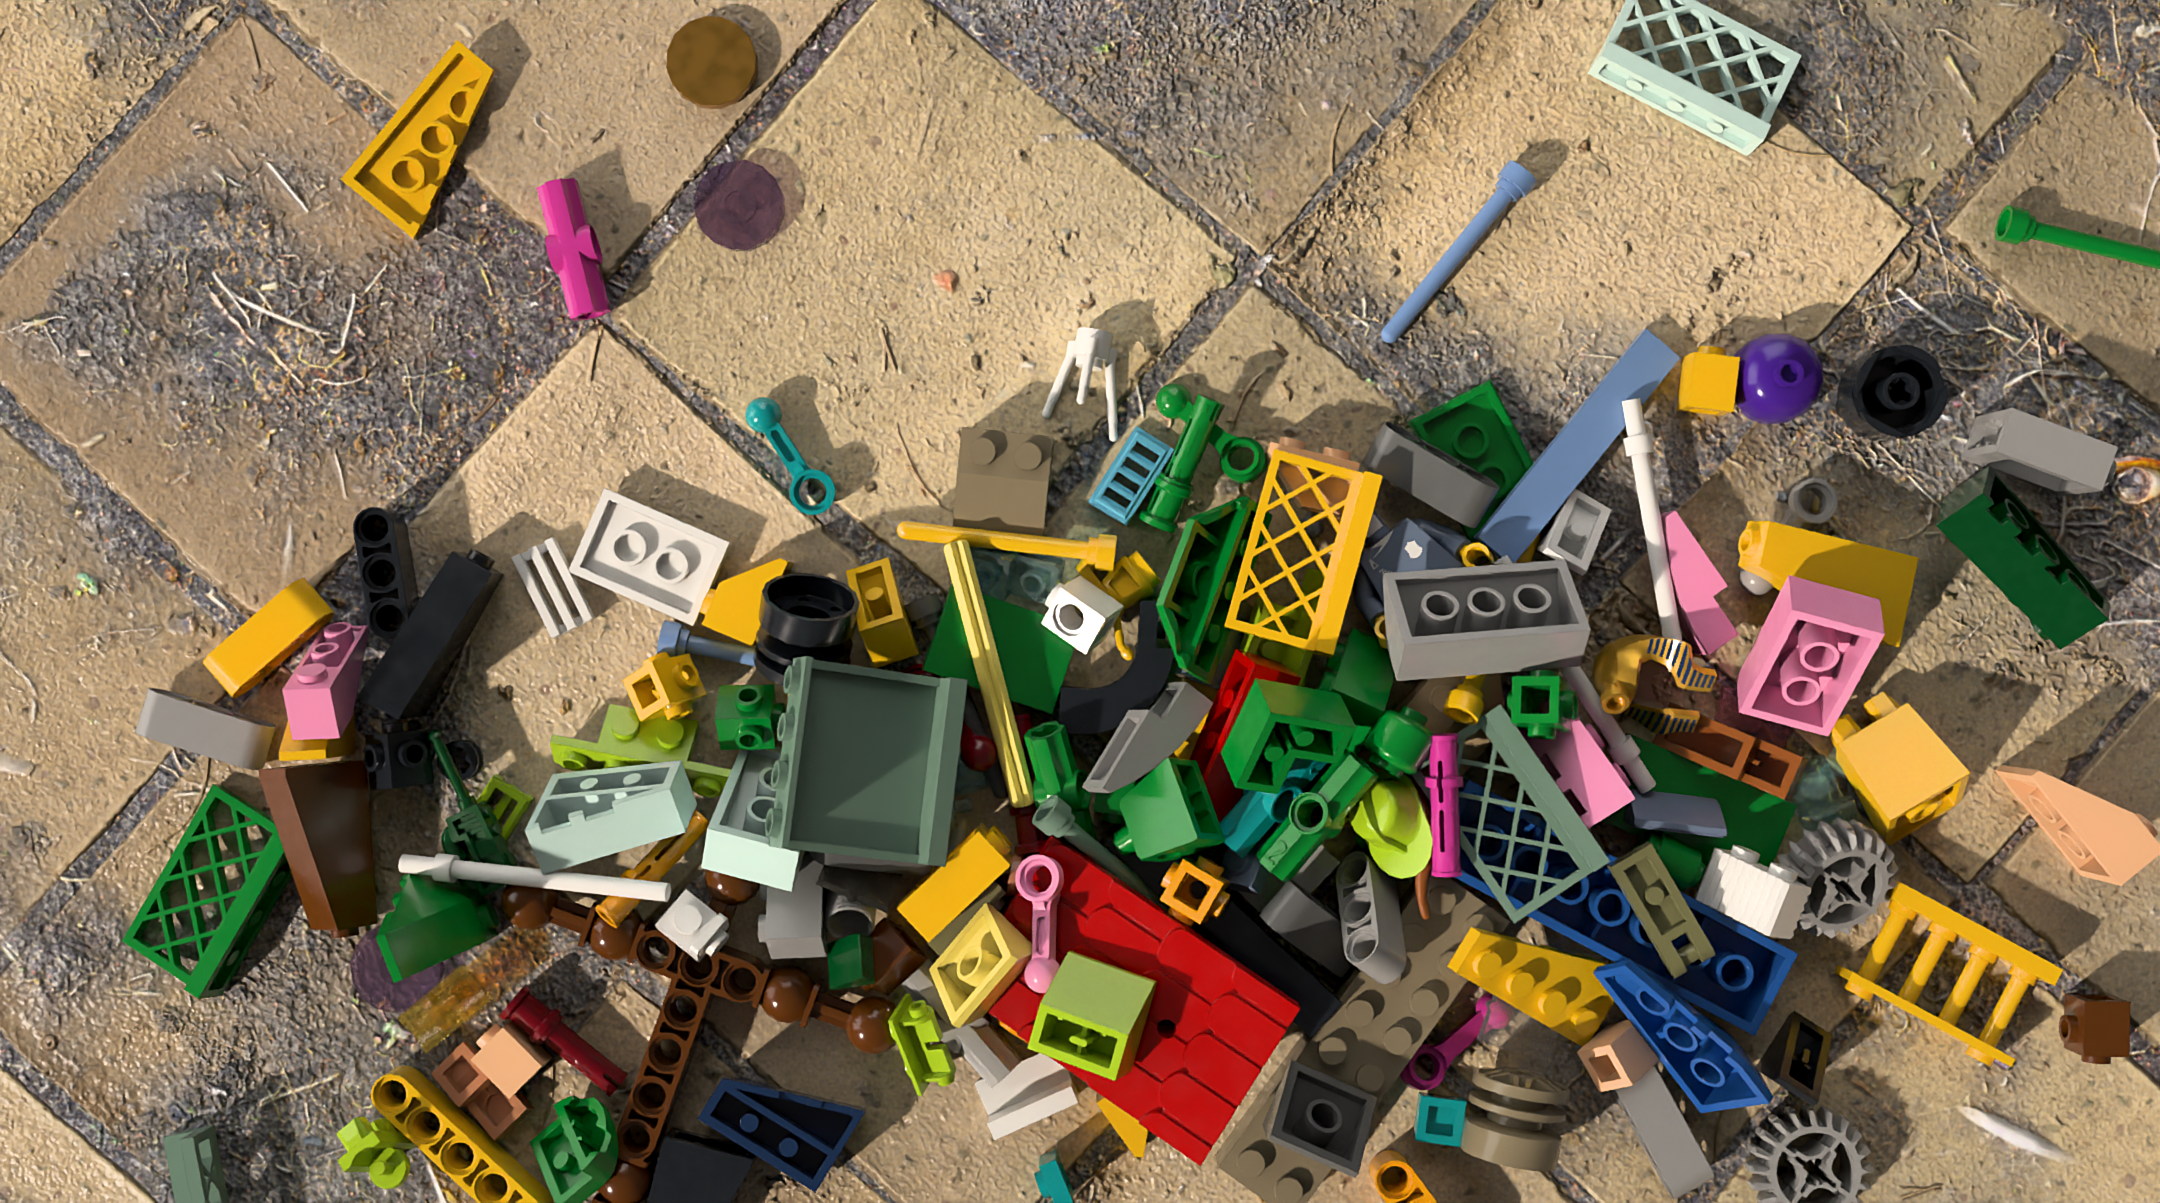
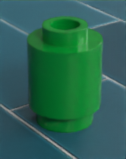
M1648 829L1641 835L1634 849L1646 842L1652 843L1680 892L1688 886L1693 888L1697 885L1705 870V864L1701 862V851L1663 831L1655 833Z

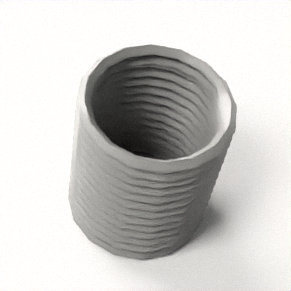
M839 868L828 878L825 927L827 932L833 937L841 939L856 933H863L869 936L875 928L878 883L874 874L865 870Z

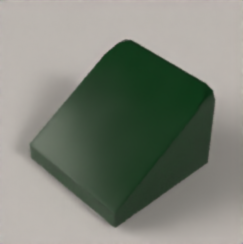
M856 933L827 944L830 990L875 984L873 938L863 933Z

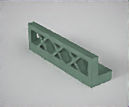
M211 1125L170 1133L163 1137L175 1203H229L215 1126Z

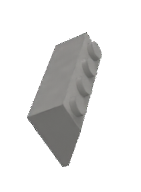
M1566 560L1384 573L1386 645L1396 681L1579 667L1591 629Z

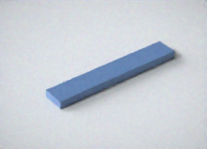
M1647 328L1642 330L1474 538L1481 544H1484L1498 559L1508 555L1512 563H1515L1626 426L1622 401L1640 398L1642 406L1681 357Z

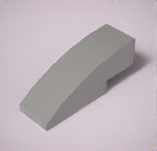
M1188 682L1165 683L1149 710H1128L1082 787L1088 792L1111 793L1150 772L1183 744L1198 727L1213 705V702Z

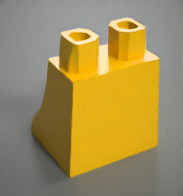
M1883 691L1864 704L1863 711L1873 722L1872 724L1861 730L1849 714L1842 715L1836 721L1829 737L1837 749L1835 760L1860 799L1874 829L1883 837V840L1888 845H1892L1954 808L1963 799L1970 772L1909 703L1900 707L1892 697Z

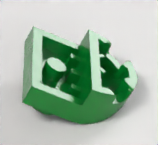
M569 1096L554 1105L559 1118L530 1141L555 1203H583L610 1179L618 1159L617 1133L608 1108L594 1097L580 1099L576 1096Z

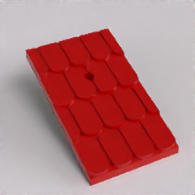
M1051 835L1039 855L1048 856L1056 860L1064 873V884L1059 893L1061 895L1057 905L1056 961L1061 966L1067 953L1073 951L1157 981L1131 1072L1113 1081L1057 1059H1051L1085 1081L1098 1094L1138 1120L1141 1126L1201 1166L1211 1151L1212 1146L1216 1143L1237 1110L1238 1105H1240L1258 1077L1262 1067L1265 1066L1284 1036L1288 1026L1300 1010L1299 1003L1187 925L1174 918L1063 839ZM1043 866L1034 873L1033 885L1039 893L1046 891L1051 885L1052 875L1050 870ZM1017 889L1002 915L1032 943L1033 904L1032 901L1025 899ZM1024 968L987 1012L1013 1029L1019 1037L1029 1043L1040 1003L1046 993L1035 992L1027 985L1024 977Z

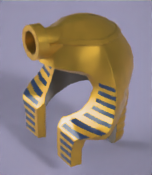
M1629 635L1606 644L1597 654L1592 667L1593 686L1600 696L1603 710L1609 714L1622 712L1656 734L1680 731L1694 732L1700 713L1693 710L1664 708L1654 697L1651 690L1650 682L1652 677L1659 673H1672L1676 685L1680 688L1711 692L1717 674L1715 669L1703 668L1706 665L1705 660L1698 654H1692V648L1689 643L1654 635Z

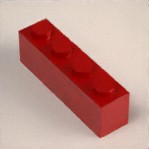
M1235 649L1189 759L1198 763L1219 823L1244 796L1243 789L1235 788L1221 751L1255 678L1296 686L1299 685L1301 680L1300 676L1282 663L1239 649Z

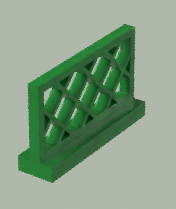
M213 784L122 939V942L187 984L184 990L197 999L217 997L224 994L292 877V872L273 818L222 785ZM220 800L231 806L234 825L216 830L213 812ZM244 815L251 819V821L245 822ZM260 825L273 834L262 851L252 853L247 828ZM236 832L241 856L223 861L218 836ZM207 840L211 865L193 869L190 852L196 842ZM242 863L246 880L240 890L229 893L224 868ZM213 871L218 896L200 900L195 875ZM184 879L189 904L171 908L167 891L174 881ZM219 902L223 920L216 930L206 932L201 907ZM190 910L195 935L177 940L172 915ZM161 918L165 943L153 946L141 938L151 920ZM196 941L200 959L193 971L182 965L178 946ZM167 949L168 955L162 952V950Z

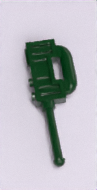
M437 729L430 731L428 741L432 742L460 801L457 805L461 812L445 819L448 826L441 835V844L445 854L458 855L460 860L469 861L461 844V841H465L474 862L517 866V860L506 845L501 834L502 829L492 808L487 805L486 800L477 803L475 797L470 796L442 738L444 734ZM458 879L460 884L467 890L479 891L481 896L507 885Z

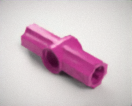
M559 178L545 182L542 186L537 187L538 197L549 234L545 236V244L552 268L560 277L570 319L578 321L601 317L611 312L606 287L599 264H602L603 261L602 253L594 228L588 223L578 181L575 178Z

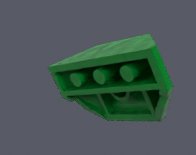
M1242 496L1188 518L1156 603L1159 617L1179 667L1207 684L1212 683L1231 629L1224 627L1258 507V503L1249 497ZM1269 512L1265 513L1263 521L1267 530L1273 517ZM1261 531L1256 549L1262 546L1265 539ZM1258 555L1253 557L1251 563L1252 571L1255 566ZM1249 576L1247 578L1243 594L1245 593L1246 587L1248 585L1250 579Z

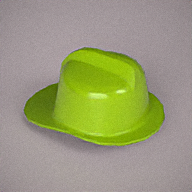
M1384 770L1376 772L1379 776L1377 780L1349 811L1350 822L1354 831L1365 839L1370 853L1379 868L1388 875L1401 879L1416 876L1427 867L1432 857L1431 826L1412 780L1405 774L1400 779Z

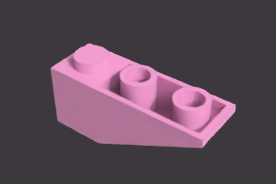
M337 622L323 627L282 690L293 740L341 737L353 716L369 635L368 625L352 626L347 622Z

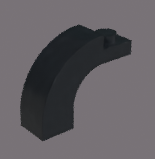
M1140 601L1136 653L1131 666L1122 677L1111 684L1096 688L1061 686L1059 724L1065 725L1067 734H1094L1115 729L1120 725L1128 710H1145L1158 696L1170 673L1174 653L1172 648L1156 647L1157 638L1165 639L1166 636L1158 614L1156 601Z

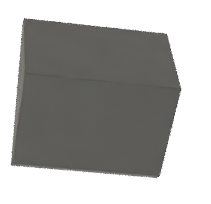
M1291 1060L1262 1125L1267 1140L1356 1178L1359 1174L1377 1097Z

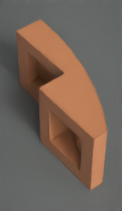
M462 1042L431 1075L458 1107L468 1108L494 1141L502 1140L534 1108L520 1091L509 1099L471 1061L479 1051L468 1042Z

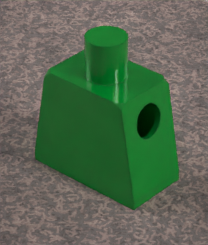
M1168 757L1121 798L1120 808L1126 826L1114 833L1113 840L1117 850L1124 856H1131L1136 853L1142 861L1168 862L1226 841L1197 761Z

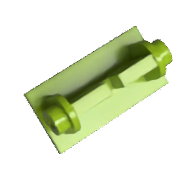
M906 993L892 1013L888 1023L890 1034L896 1040L904 1060L905 1071L911 1078L917 1095L922 1096L930 1082H937L939 1086H947L953 1083L955 1080L954 1074L957 1069L946 1044H930V1042H940L943 1037L933 1007L926 1005L924 1000L913 1002L910 993Z

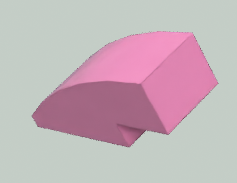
M1676 511L1665 512L1661 514V521L1679 624L1695 653L1698 655H1710L1739 635L1713 597L1728 585Z

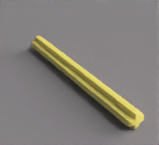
M966 540L950 542L944 546V553L1010 803L1014 808L1029 806L1035 803L1033 786L969 543Z

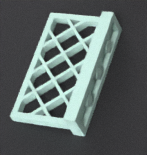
M1625 0L1600 52L1595 57L1587 74L1745 156L1753 152L1764 141L1771 127L1769 122L1802 55L1696 0H1659L1663 12L1645 17L1638 0ZM1631 13L1634 20L1627 21ZM1690 14L1697 18L1703 33L1684 38L1677 17ZM1666 20L1674 41L1655 46L1647 25ZM1637 28L1644 49L1631 52L1615 43L1621 32ZM1730 35L1738 39L1743 54L1724 58L1717 37ZM1706 41L1714 62L1695 67L1688 46ZM1677 49L1685 70L1671 73L1662 67L1658 54ZM1769 55L1785 65L1779 76L1765 79L1757 58ZM1747 62L1754 83L1735 88L1728 66ZM1717 70L1725 91L1712 94L1704 90L1698 75ZM1774 86L1770 94L1768 87ZM1758 91L1764 107L1759 118L1743 109L1739 98L1740 95Z

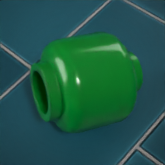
M1405 705L1400 713L1394 710H1385L1365 740V748L1371 754L1368 761L1400 779L1404 773H1417L1428 756L1433 742V733L1425 727L1428 718Z

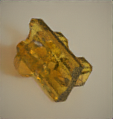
M463 964L397 1019L415 1036L423 1051L428 1053L493 1000V998L469 968Z

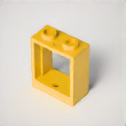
M981 823L947 855L945 867L935 866L929 874L923 877L903 896L897 910L929 943L1011 866L1013 855L1010 853L1012 850L1010 847L1013 845L1012 842L997 826L993 825L988 829Z

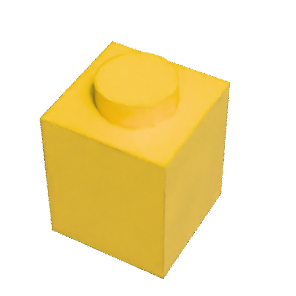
M1698 346L1697 352L1682 357L1676 411L1723 416L1734 412L1740 357L1726 356V349L1716 346Z

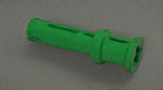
M1198 394L1192 412L1184 426L1165 473L1160 472L1154 480L1157 487L1147 510H1142L1139 515L1142 521L1170 533H1176L1178 525L1175 522L1185 499L1191 498L1194 491L1192 490L1193 485L1191 481L1211 438L1216 422L1225 407L1223 403L1210 397H1205L1202 394Z

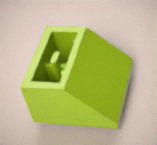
M1069 951L1040 1003L1027 1049L1113 1081L1120 1079L1132 1071L1157 981Z

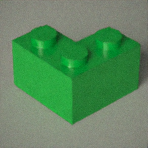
M1352 628L1345 642L1342 644L1337 641L1334 655L1331 658H1327L1325 666L1331 668V672L1326 671L1317 689L1340 693L1356 725V729L1346 749L1358 755L1374 724L1385 711L1395 674L1388 649L1382 648L1379 645L1378 639Z
M1255 678L1221 751V755L1235 788L1278 794L1295 758L1338 765L1356 729V725L1340 693Z

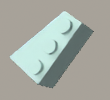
M681 760L552 774L525 829V833L542 874H546L686 833L697 802Z

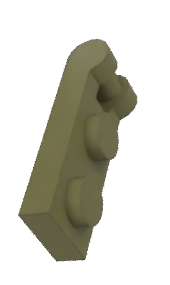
M1646 842L1607 865L1659 953L1663 965L1674 979L1686 973V966L1698 959L1701 962H1705L1715 956L1713 947L1652 843ZM1685 933L1689 943L1676 950L1671 941Z

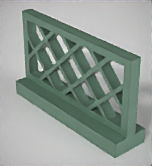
M1501 704L1482 716L1477 724L1469 725L1457 733V745L1459 744L1458 775L1461 764L1488 769L1483 796L1459 792V797L1482 801L1477 829L1460 826V846L1514 924L1590 873L1597 871L1610 862L1518 728L1511 723V718ZM1480 729L1483 730L1493 745L1489 764L1462 759L1465 739ZM1497 752L1508 767L1495 765ZM1429 754L1420 769L1430 763ZM1419 770L1417 773L1411 774L1431 802L1430 788L1425 786V777ZM1494 770L1511 773L1520 784L1516 803L1489 798ZM1524 791L1535 806L1522 804ZM1487 803L1515 808L1510 835L1483 830ZM1521 809L1541 813L1547 822L1543 842L1516 837ZM1551 829L1563 846L1549 843ZM1462 831L1476 834L1474 848ZM1482 835L1509 840L1504 868L1483 863L1478 855ZM1515 842L1542 847L1537 874L1510 869ZM1548 848L1568 852L1579 869L1564 879L1543 876ZM1490 871L1503 873L1501 887ZM1509 874L1536 880L1533 899L1517 910L1505 894ZM1542 881L1555 883V885L1540 894Z

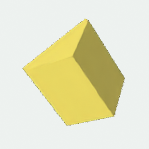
M987 902L929 969L951 1024L957 1028L981 1019L1031 960L1032 943Z

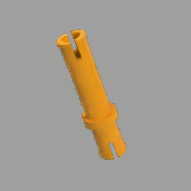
M695 810L686 833L659 840L633 870L627 868L621 877L659 882L707 831L709 826L708 820ZM608 895L595 909L599 916L609 925L618 928L620 923L642 899Z

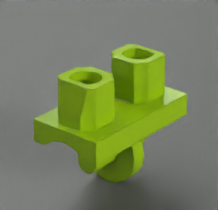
M357 1116L338 1131L337 1136L347 1150V1153L337 1160L344 1172H369L372 1182L382 1189L397 1188L408 1179L410 1161L404 1150L414 1149L416 1145L402 1132H397L389 1120L379 1118L370 1124L366 1117Z

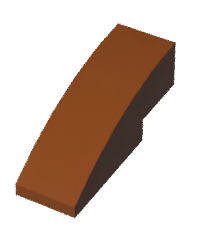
M1672 702L1668 705V708L1690 710ZM1700 714L1694 732L1680 731L1656 734L1652 742L1657 746L1735 780L1742 781L1781 799L1790 801L1809 760L1804 756Z

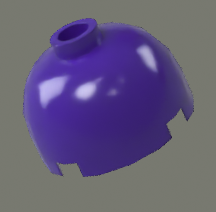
M1785 333L1765 334L1747 342L1733 355L1734 357H1740L1735 402L1742 410L1740 412L1746 418L1764 425L1783 424L1804 415L1818 400L1824 384L1823 365L1817 352L1803 339Z

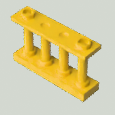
M1896 881L1898 885L1887 890L1891 899L1887 909L1891 911L1858 973L1856 974L1837 965L1834 973L1848 980L1844 989L1869 1002L1873 995H1876L1969 1045L1965 1054L1990 1067L1995 1060L2012 1067L2016 1059L1996 1049V1046L2028 986H2035L2037 980L2055 986L2063 969L1907 885ZM1918 915L1931 922L1927 929L1931 933L1898 995H1895L1875 984V981L1907 921H1913L1915 916ZM1956 937H1959L1971 944L1967 951L1971 953V956L1939 1016L1936 1017L1916 1006L1915 1003L1948 941L1953 943ZM1998 958L2011 965L2008 974L2012 976L1977 1039L1955 1026L1988 964L1994 965Z

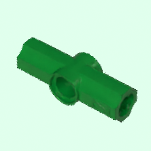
M1053 721L1028 729L1024 739L1035 773L1033 797L1036 808L1038 809L1050 796H1059L1071 807V814L1075 816L1074 822L1098 841L1089 812L1091 792L1082 787L1087 779V774L1084 770L1077 769L1065 725H1060L1057 721ZM1063 836L1060 837V838L1063 839L1065 842H1067L1068 844H1070L1071 846H1073V845H1072L1069 841H1067Z
M1345 749L1338 765L1332 764L1309 792L1299 794L1292 801L1289 808V816L1256 853L1259 862L1281 881L1289 883L1326 839L1334 838L1340 833L1344 826L1345 816L1379 777L1375 770L1351 750ZM1321 805L1323 818L1317 826L1313 827L1311 814L1317 806Z

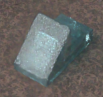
M1817 754L1808 758L1807 765L1791 799V803L1797 805L1795 812L1802 828L1814 832L1817 830L1819 821L1831 826L1837 817L1847 822L1852 819L1858 822L1856 802L1853 798L1842 795L1825 755Z

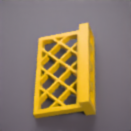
M1274 449L1224 627L1331 658L1335 652L1383 476L1368 471L1362 473ZM1282 462L1299 467L1308 483L1284 495L1275 479L1279 463ZM1308 470L1322 473V475L1313 480ZM1332 476L1351 481L1347 498L1332 507L1328 506L1317 484ZM1272 488H1274L1279 499L1268 505ZM1311 488L1324 511L1301 524L1288 501ZM1283 504L1295 528L1272 540L1263 524L1265 513ZM1344 507L1340 523H1338L1333 513ZM1328 517L1337 533L1333 544L1317 552L1304 529ZM1261 531L1267 543L1256 549ZM1299 532L1312 556L1288 568L1276 545ZM1270 548L1283 572L1260 584L1251 569L1253 557ZM1331 552L1328 567L1326 568L1320 557ZM1315 561L1324 576L1322 588L1305 597L1292 573ZM1249 576L1254 588L1243 594ZM1287 577L1299 601L1276 613L1263 589ZM1258 592L1271 616L1256 625L1236 620L1241 601ZM1319 596L1314 613L1308 601ZM1303 605L1312 621L1308 639L1289 635L1280 617ZM1274 621L1280 632L1264 628V626Z

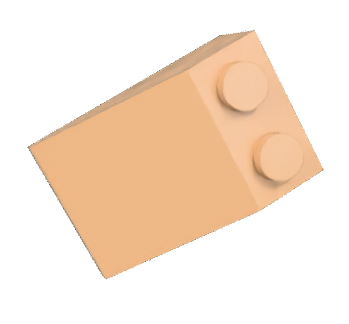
M2001 765L1995 770L2080 876L2122 886L2160 855V844L2155 839V836L2158 834L2157 830L2141 814H2134L2039 770Z

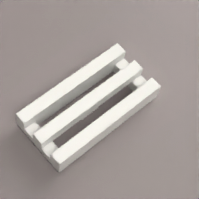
M551 537L545 540L544 543L538 546L535 545L529 548L528 551L511 557L552 639H556L596 619L574 574L568 572L570 566L556 538ZM547 552L550 553L580 613V616L576 618L573 617L543 557V554ZM531 560L534 561L564 622L560 626L528 563Z

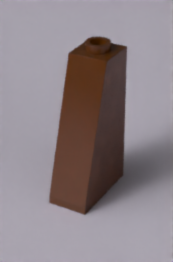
M363 760L333 761L259 769V779L311 930H330L331 938H342L359 935V927L378 924L368 779Z

